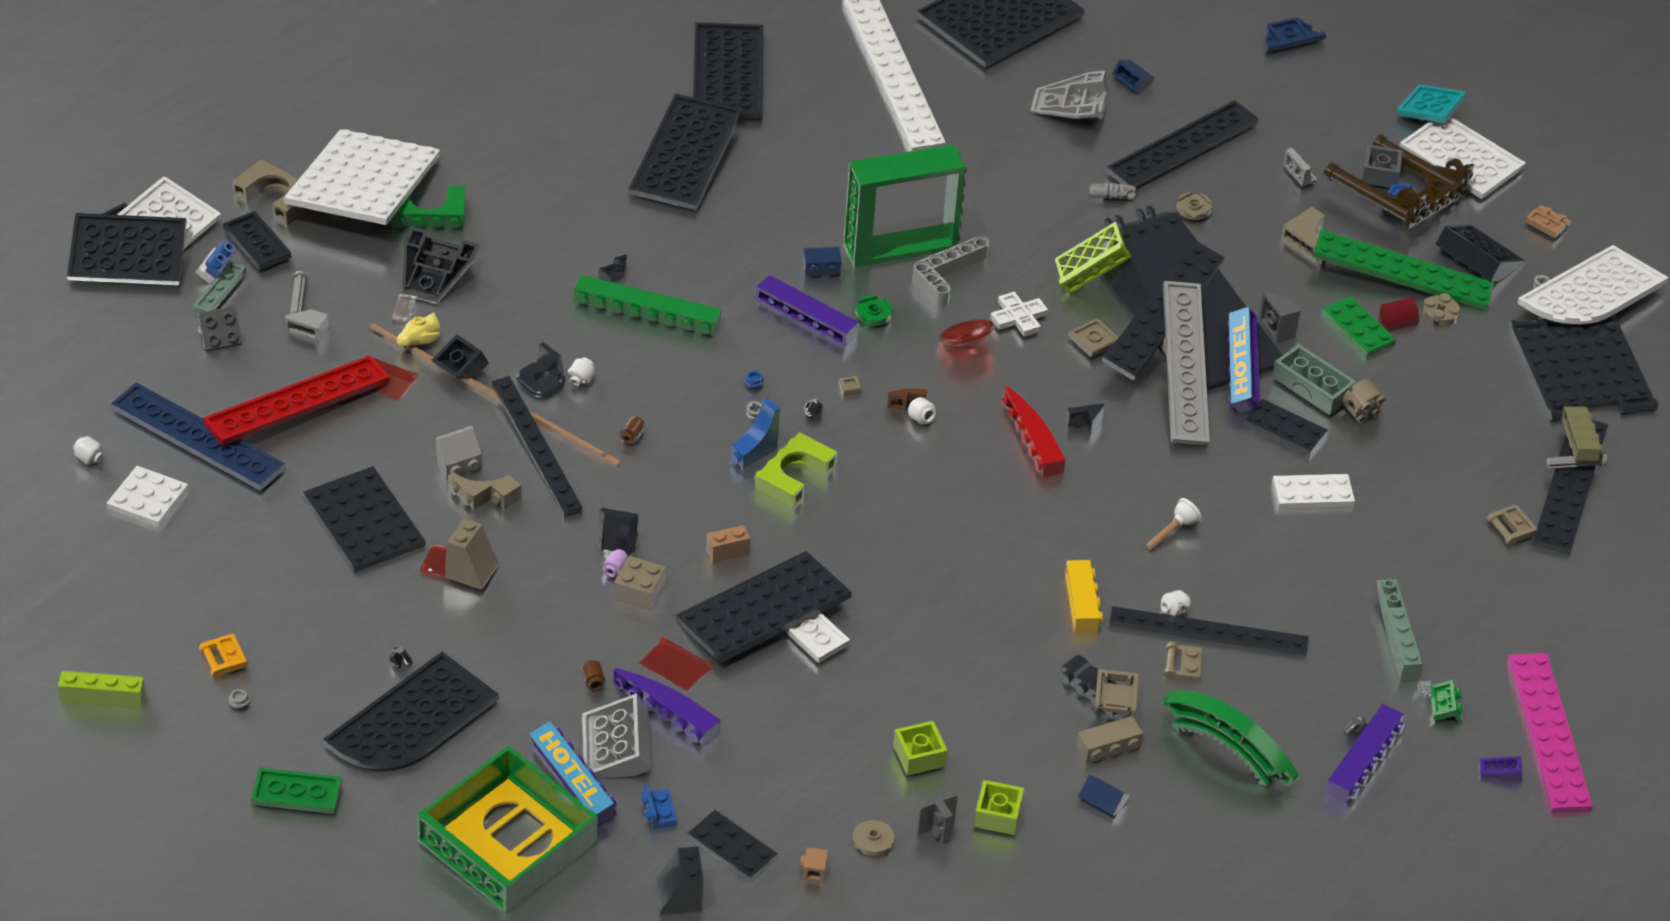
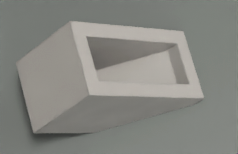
M312 309L289 314L284 317L286 332L319 342L329 329L328 314Z

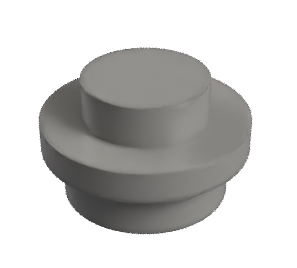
M242 689L234 690L229 696V704L233 708H244L249 704V695Z

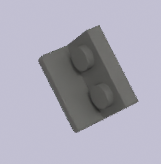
M234 306L198 314L200 322L198 331L202 335L205 350L242 343L236 308Z
M956 793L944 795L939 799L925 802L919 806L916 827L918 835L932 830L934 837L938 838L942 845L950 842L952 823L955 822L958 796Z

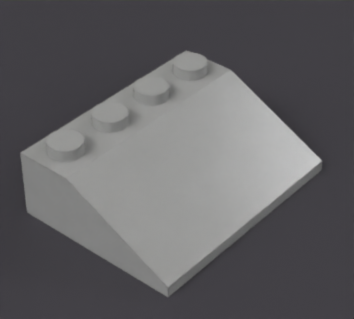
M637 693L582 713L584 766L586 768L590 767L596 778L633 777L651 770L648 707Z

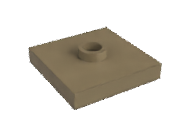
M1098 318L1069 331L1068 337L1091 358L1109 350L1118 339V336Z

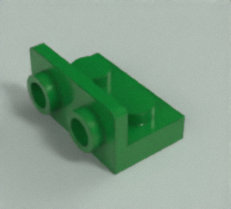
M1453 680L1430 685L1432 711L1435 721L1455 716L1458 722H1462L1461 714H1464L1462 702H1460V699L1463 698L1460 687H1456Z

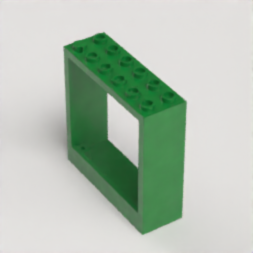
M954 144L849 161L843 244L854 267L939 253L958 245L960 241L959 228L962 226L960 217L963 214V187L966 186L964 177L965 173H967L966 163L962 162L961 154L956 150ZM947 175L943 224L873 236L877 187Z

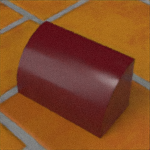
M1414 297L1381 304L1377 321L1388 332L1418 325L1419 311Z

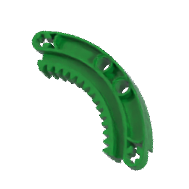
M1174 690L1167 692L1162 697V705L1167 710L1172 711L1176 719L1172 727L1177 732L1180 730L1191 732L1193 730L1195 734L1199 732L1201 736L1206 734L1207 738L1212 736L1213 741L1218 739L1221 746L1225 744L1227 750L1231 748L1232 754H1238V759H1243L1244 765L1250 766L1249 771L1256 773L1254 777L1260 779L1258 782L1260 785L1267 786L1271 781L1280 780L1284 785L1291 786L1299 778L1297 770L1279 745L1258 724L1236 708L1212 696L1194 691Z

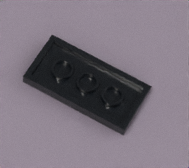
M256 211L223 223L225 232L259 271L292 258L291 251Z
M1264 399L1260 401V407L1253 409L1244 420V426L1309 457L1328 435V429Z
M717 810L711 812L687 833L688 840L749 883L778 859V853Z

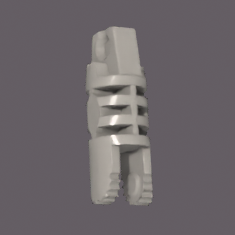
M1117 183L1091 184L1089 187L1093 197L1119 200L1135 199L1136 188L1134 186Z

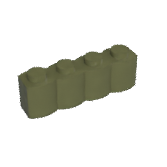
M1564 406L1562 423L1566 436L1569 439L1574 459L1598 461L1599 455L1603 453V446L1599 443V434L1595 431V423H1592L1591 412L1588 411L1587 407Z

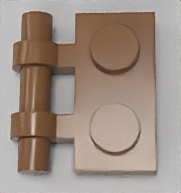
M1540 205L1538 209L1535 208L1526 217L1525 223L1556 238L1565 229V226H1570L1571 220L1567 219L1563 214H1557L1548 206Z

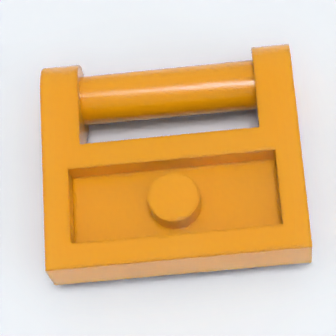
M234 633L203 642L199 646L201 653L205 655L211 667L210 672L213 678L217 679L225 673L247 667V660ZM217 649L223 664L218 665L212 650Z

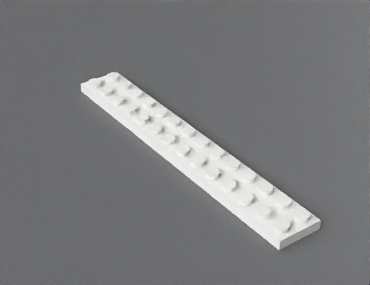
M843 0L844 6L910 151L945 146L946 142L880 0Z

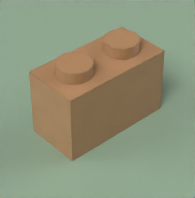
M744 525L707 533L706 551L712 563L750 554V537Z

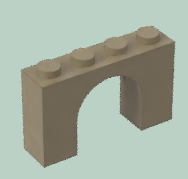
M261 159L232 180L233 194L246 202L266 189H280L287 194L299 179ZM285 194L273 203V218L288 225L308 209L284 204Z

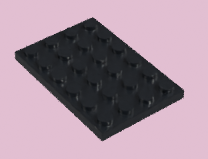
M75 213L67 279L74 281L180 285L187 219Z
M374 466L303 491V498L354 573L425 546V539Z

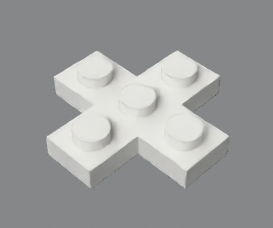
M1015 292L998 296V303L1003 309L992 312L990 319L999 330L1015 325L1023 336H1028L1040 332L1041 326L1036 321V318L1046 316L1048 309L1040 298L1023 303Z

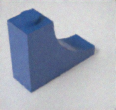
M768 397L762 400L759 414L750 429L731 445V460L742 469L778 449L780 407Z

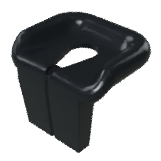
M542 342L539 344L538 358L517 372L516 381L536 397L550 396L561 389L566 381L561 355ZM546 371L550 373L542 381H537L534 379V377L538 374L544 373Z

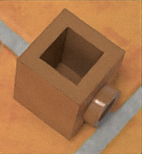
M807 847L806 856L802 855L800 868H803V880L824 883L828 850Z

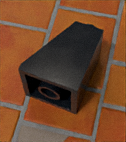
M699 846L677 848L656 877L659 915L702 912L703 873Z

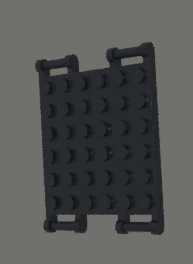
M1616 313L1601 320H1608L1609 322L1548 327L1547 320L1538 318V320L1509 321L1508 326L1549 420L1561 418L1564 406L1595 408L1617 405L1620 413H1627L1632 410L1658 409V402L1654 399L1616 319ZM1539 327L1536 329L1518 330L1520 328Z

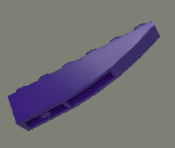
M619 668L614 669L613 684L617 688L622 689L630 696L637 693L648 707V710L658 714L664 721L675 726L678 731L685 733L694 742L704 747L720 734L721 720L692 699L650 678Z

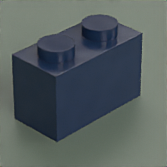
M803 248L802 263L805 277L841 275L842 259L840 248Z

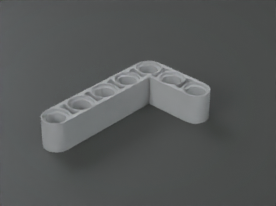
M977 236L917 261L913 268V282L935 305L940 307L947 306L950 302L951 287L942 277L985 260L989 252V239L984 236Z

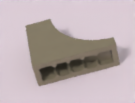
M1311 207L1283 225L1281 239L1320 266L1326 263V261L1312 257L1318 238L1317 234L1324 226L1325 215Z

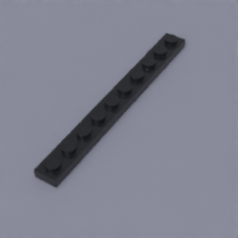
M510 376L492 381L494 391L563 516L567 517L581 512V503Z
M1112 606L1109 626L1302 656H1306L1309 636Z

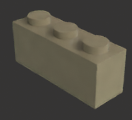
M1133 716L1077 732L1076 747L1086 763L1098 761L1101 758L1141 747L1143 732Z

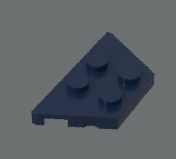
M1298 17L1268 23L1266 25V52L1269 53L1325 40L1326 33L1323 31L1321 33L1316 32L1314 26L1305 23Z

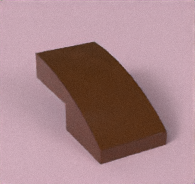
M900 389L888 393L887 408L906 411V407L914 399L919 397L927 399L928 390Z

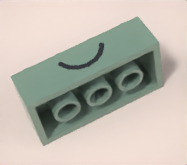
M1300 344L1275 361L1272 378L1328 415L1333 414L1343 406L1342 398L1348 390L1351 392L1354 389L1352 386L1356 383L1355 380Z

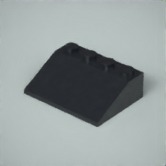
M1471 224L1445 226L1435 244L1441 248V252L1452 255L1456 262L1467 265L1470 271L1482 275V279L1491 282L1500 281L1526 262V260Z

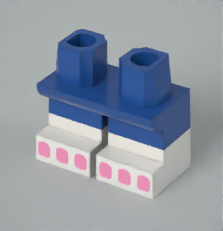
M221 241L216 248L214 247L195 273L210 284L235 254V247L228 241L225 244Z

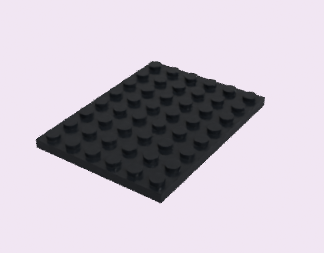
M936 0L917 10L916 17L986 68L1083 16L1085 9L1072 0Z

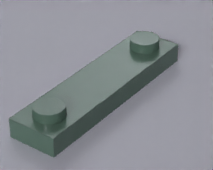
M230 261L193 304V312L202 313L215 310L247 272L246 266Z

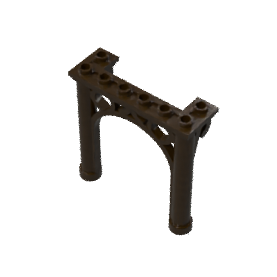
M1380 134L1375 138L1372 145L1403 150L1401 164L1424 178L1427 187L1423 191L1415 194L1413 189L1405 187L1397 195L1389 194L1342 170L1333 162L1326 167L1323 177L1328 181L1336 182L1405 221V228L1410 229L1468 193V185L1474 175V164L1463 165L1461 160L1453 158L1446 163V167L1434 166L1392 143L1387 137Z

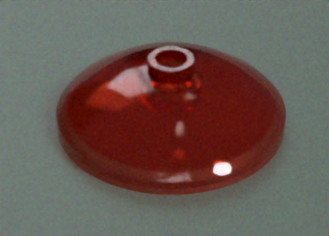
M986 319L961 322L943 330L939 335L941 343L950 347L973 349L992 333L994 325L992 321Z

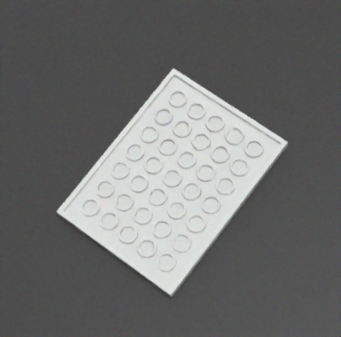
M340 129L286 194L284 204L387 225L440 157V150L430 146L424 147L415 143H405L399 140L385 139L381 136L375 137L365 133Z

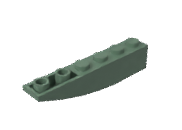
M1397 579L1377 580L1384 626L1400 682L1419 681L1423 663Z

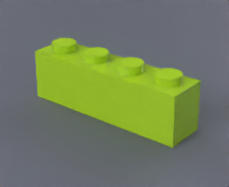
M61 671L58 683L59 700L61 703L142 709L145 697L144 677Z

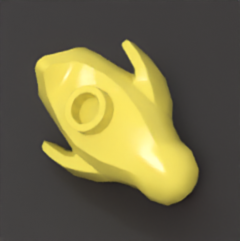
M431 313L425 318L415 317L413 320L408 321L396 340L404 352L411 345L429 344L439 338L440 324L436 315Z

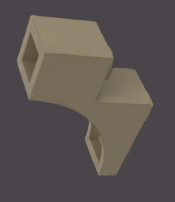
M454 472L448 475L447 487L449 492L456 495L465 505H468L473 510L490 499L495 504L506 509L522 498V485L509 474L492 481L469 480Z

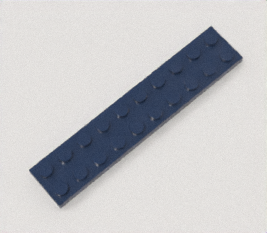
M137 382L111 403L112 410L260 491L285 469L284 462L241 439L222 446L203 424V418Z

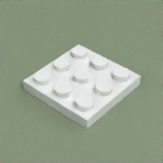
M136 466L109 499L107 509L159 527L188 491V484Z

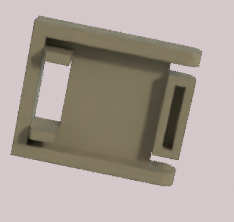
M1098 669L1094 710L1099 711V708L1103 707L1105 712L1127 714V711L1131 710V714L1135 715L1138 674ZM1107 680L1127 682V685L1109 684Z

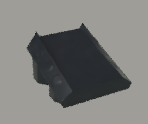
M601 508L597 546L600 551L620 549L627 556L634 553L639 535L637 531L639 524L638 514Z

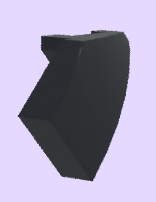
M627 255L615 257L613 264L599 268L598 275L605 281L610 282L623 278Z

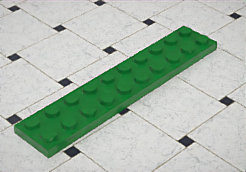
M1320 229L1312 256L1313 258L1433 295L1446 293L1456 302L1487 311L1494 285V282L1322 229Z

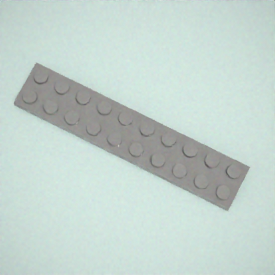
M1164 281L1163 299L1171 443L1208 446L1210 438L1201 284Z

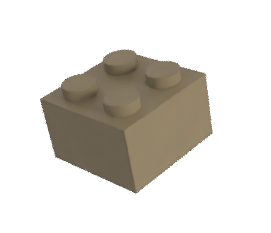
M629 556L614 581V599L651 610L665 585L666 567Z

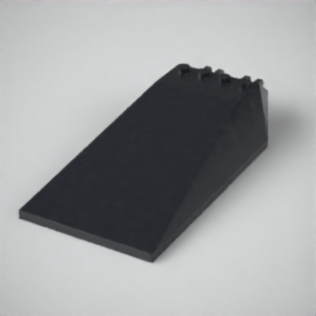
M1149 205L1145 208L1147 218L1145 212L1140 208L1136 210L1138 218L1136 221L1124 224V220L1120 215H1115L1114 222L1119 226L1125 247L1131 257L1102 274L1101 281L1131 320L1194 239L1197 241L1176 212H1164L1156 215L1154 208ZM1108 217L1105 218L1104 224L1108 227L1113 224V221ZM1115 230L1110 232L1108 237H1112ZM1105 241L1102 248H1106L1109 241ZM1219 269L1201 291L1207 391L1228 385L1231 381L1229 373L1230 358L1228 355L1230 351V344L1228 342V336H1230L1228 328L1229 313L1247 307ZM1258 323L1260 375L1273 371L1275 361L1283 355ZM1162 342L1156 353L1167 366V357L1163 351Z

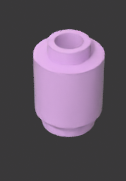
M620 549L612 551L602 566L603 572L609 577L617 578L628 558L627 554Z

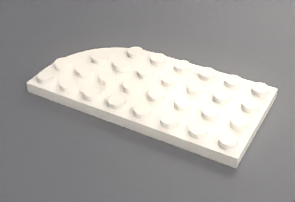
M1612 245L1519 297L1518 304L1538 315L1541 319L1566 324L1600 322L1666 285L1669 277Z

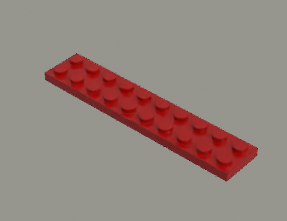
M369 355L203 417V424L223 446L390 382V376Z

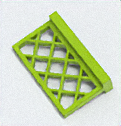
M1116 222L1055 258L1060 275V285L1069 294L1131 257L1125 247ZM1115 230L1112 237H1108L1109 233ZM1097 240H1099L1097 246L1094 247V246H1093L1094 242H1096ZM1109 241L1107 247L1102 248L1104 242ZM1082 249H1084L1082 255H1081V256H1077L1078 253H1079V251H1081ZM1090 250L1094 251L1091 257H1087ZM1069 259L1066 265H1062L1061 262ZM1074 260H1078L1076 266L1073 267Z

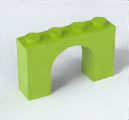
M799 432L794 438L789 440L784 448L778 451L773 459L767 462L762 470L757 471L754 477L755 489L794 509L804 498L805 485L787 476L783 470L790 466L802 465L826 476L837 464V451Z

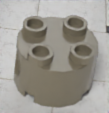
M1364 379L1355 383L1352 386L1354 389L1351 392L1348 390L1342 398L1343 405L1358 423L1364 422L1370 415L1373 417L1378 416L1382 412L1381 407L1387 399L1370 379Z

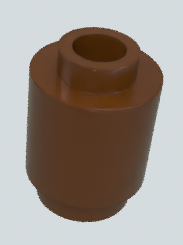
M637 416L629 418L620 431L621 439L625 443H636L645 429L644 421Z
M589 660L583 664L581 671L586 686L592 691L602 689L605 677L600 662Z

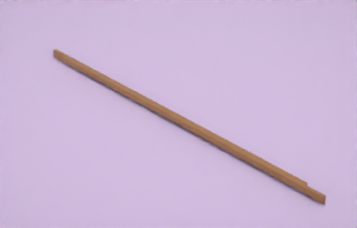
M372 323L370 325L371 329L398 345L395 335ZM413 345L408 347L407 351L441 369L431 361L434 357ZM472 378L459 379L500 402L494 390ZM529 410L536 423L617 467L620 460L609 454L603 456L602 454L605 452Z

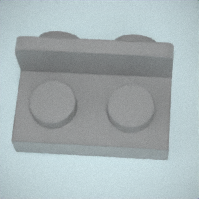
M1293 148L1286 149L1283 166L1302 187L1315 183L1317 178L1312 174L1310 166L1305 163Z

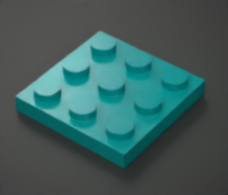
M1418 85L1397 108V115L1404 116L1405 118L1445 123L1465 101L1467 95L1463 91Z

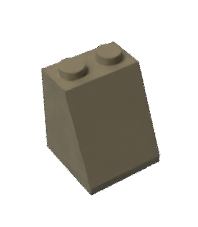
M463 519L447 541L445 578L482 590L497 569L498 561L482 524Z

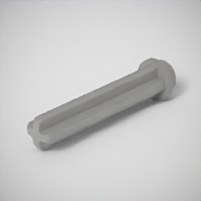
M297 271L293 275L294 287L290 314L302 312L304 288L308 280L306 273L303 271Z
M1602 453V455H1599L1598 461L1575 460L1573 456L1547 458L1546 464L1549 469L1596 465L1603 467L1607 464V455Z

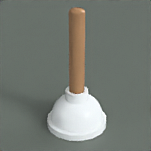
M1180 498L1174 510L1175 517L1173 521L1146 544L1147 548L1152 550L1178 526L1199 524L1202 521V516L1198 508L1188 499Z

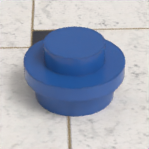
M751 371L745 377V383L751 388H758L763 385L764 378L760 372Z

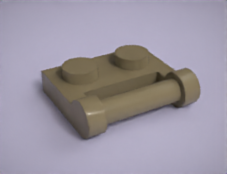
M1517 504L1492 512L1487 516V521L1496 527L1505 538L1508 546H1513L1517 541L1534 536L1538 530ZM1500 519H1503L1514 533L1511 534L1501 523Z
M1168 642L1166 644V651L1168 653L1167 667L1164 670V676L1167 679L1200 682L1202 648ZM1175 655H1181L1180 670L1175 669Z

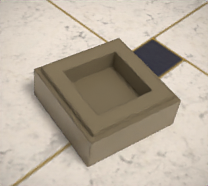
M857 376L839 378V386L843 396L862 393Z

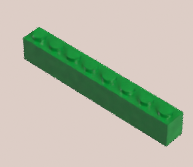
M580 275L573 289V302L713 337L721 323L720 308L585 275Z

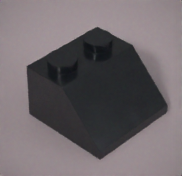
M458 334L431 360L457 380L477 377L489 364L480 349Z

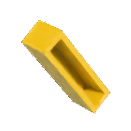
M1090 560L1067 561L1065 577L1074 632H1098L1099 623L1103 621L1102 611H1099L1100 598L1096 597L1098 586L1097 582H1094L1095 568H1091Z

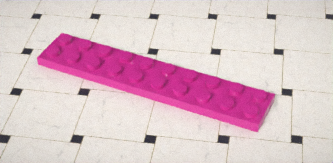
M1508 654V665L1551 813L1591 811L1593 805L1548 654Z

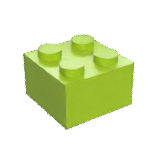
M934 721L895 729L893 746L907 776L946 767L948 750Z
M983 780L975 812L974 827L1015 835L1022 807L1024 788Z

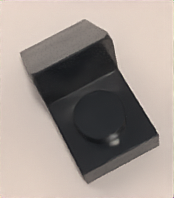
M1104 403L1067 408V426L1086 424L1091 434L1103 419Z

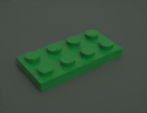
M1351 296L1322 308L1321 314L1365 357L1387 349L1396 343V339Z
M259 768L251 796V805L334 814L342 777Z

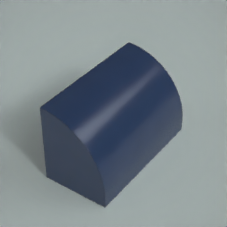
M1119 60L1112 73L1113 76L1135 92L1145 90L1155 79V77L1132 60Z
M1093 775L1088 776L1078 795L1081 799L1113 816L1119 813L1130 796Z

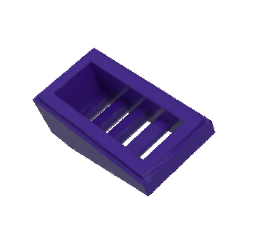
M1521 756L1480 758V776L1484 778L1523 781Z

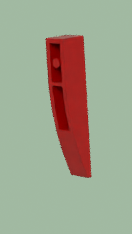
M1005 386L1002 403L1007 407L1009 417L1013 418L1016 431L1020 432L1022 443L1026 444L1030 458H1033L1036 470H1039L1042 478L1063 474L1066 460L1053 434L1037 412L1013 389Z

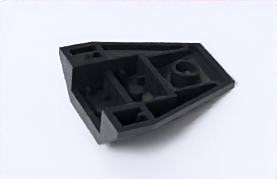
M411 226L405 240L402 294L438 304L474 262L480 244L462 240L461 245L452 244L431 238L428 230Z

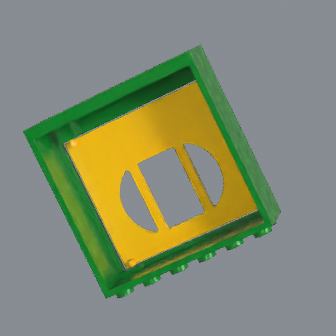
M508 745L417 814V841L506 914L596 843L598 816L594 811L586 808L579 799L567 793L564 787L552 781L549 775L537 769L534 763L522 757L519 751L512 749ZM505 804L518 805L490 828L484 829V819L492 809ZM524 810H527L541 821L544 826L513 850L509 851L494 839L492 835ZM548 831H552V842L544 852L531 857L518 856Z

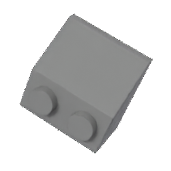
M472 426L436 437L437 465L446 479L453 472L457 475H462L482 468V454Z

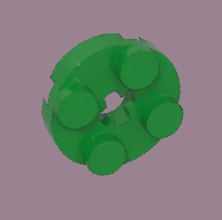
M870 295L859 300L858 305H856L855 314L865 327L872 328L873 326L890 323L893 307L887 299L883 298L881 300L878 299V296Z

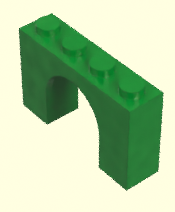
M447 186L445 203L435 209L416 207L411 202L410 194L392 217L391 227L464 228L465 186Z

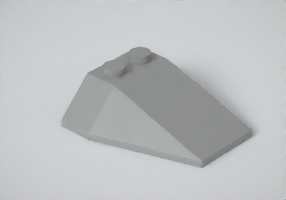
M1106 71L1088 72L1037 88L1031 106V113L1082 121L1102 119L1108 99Z

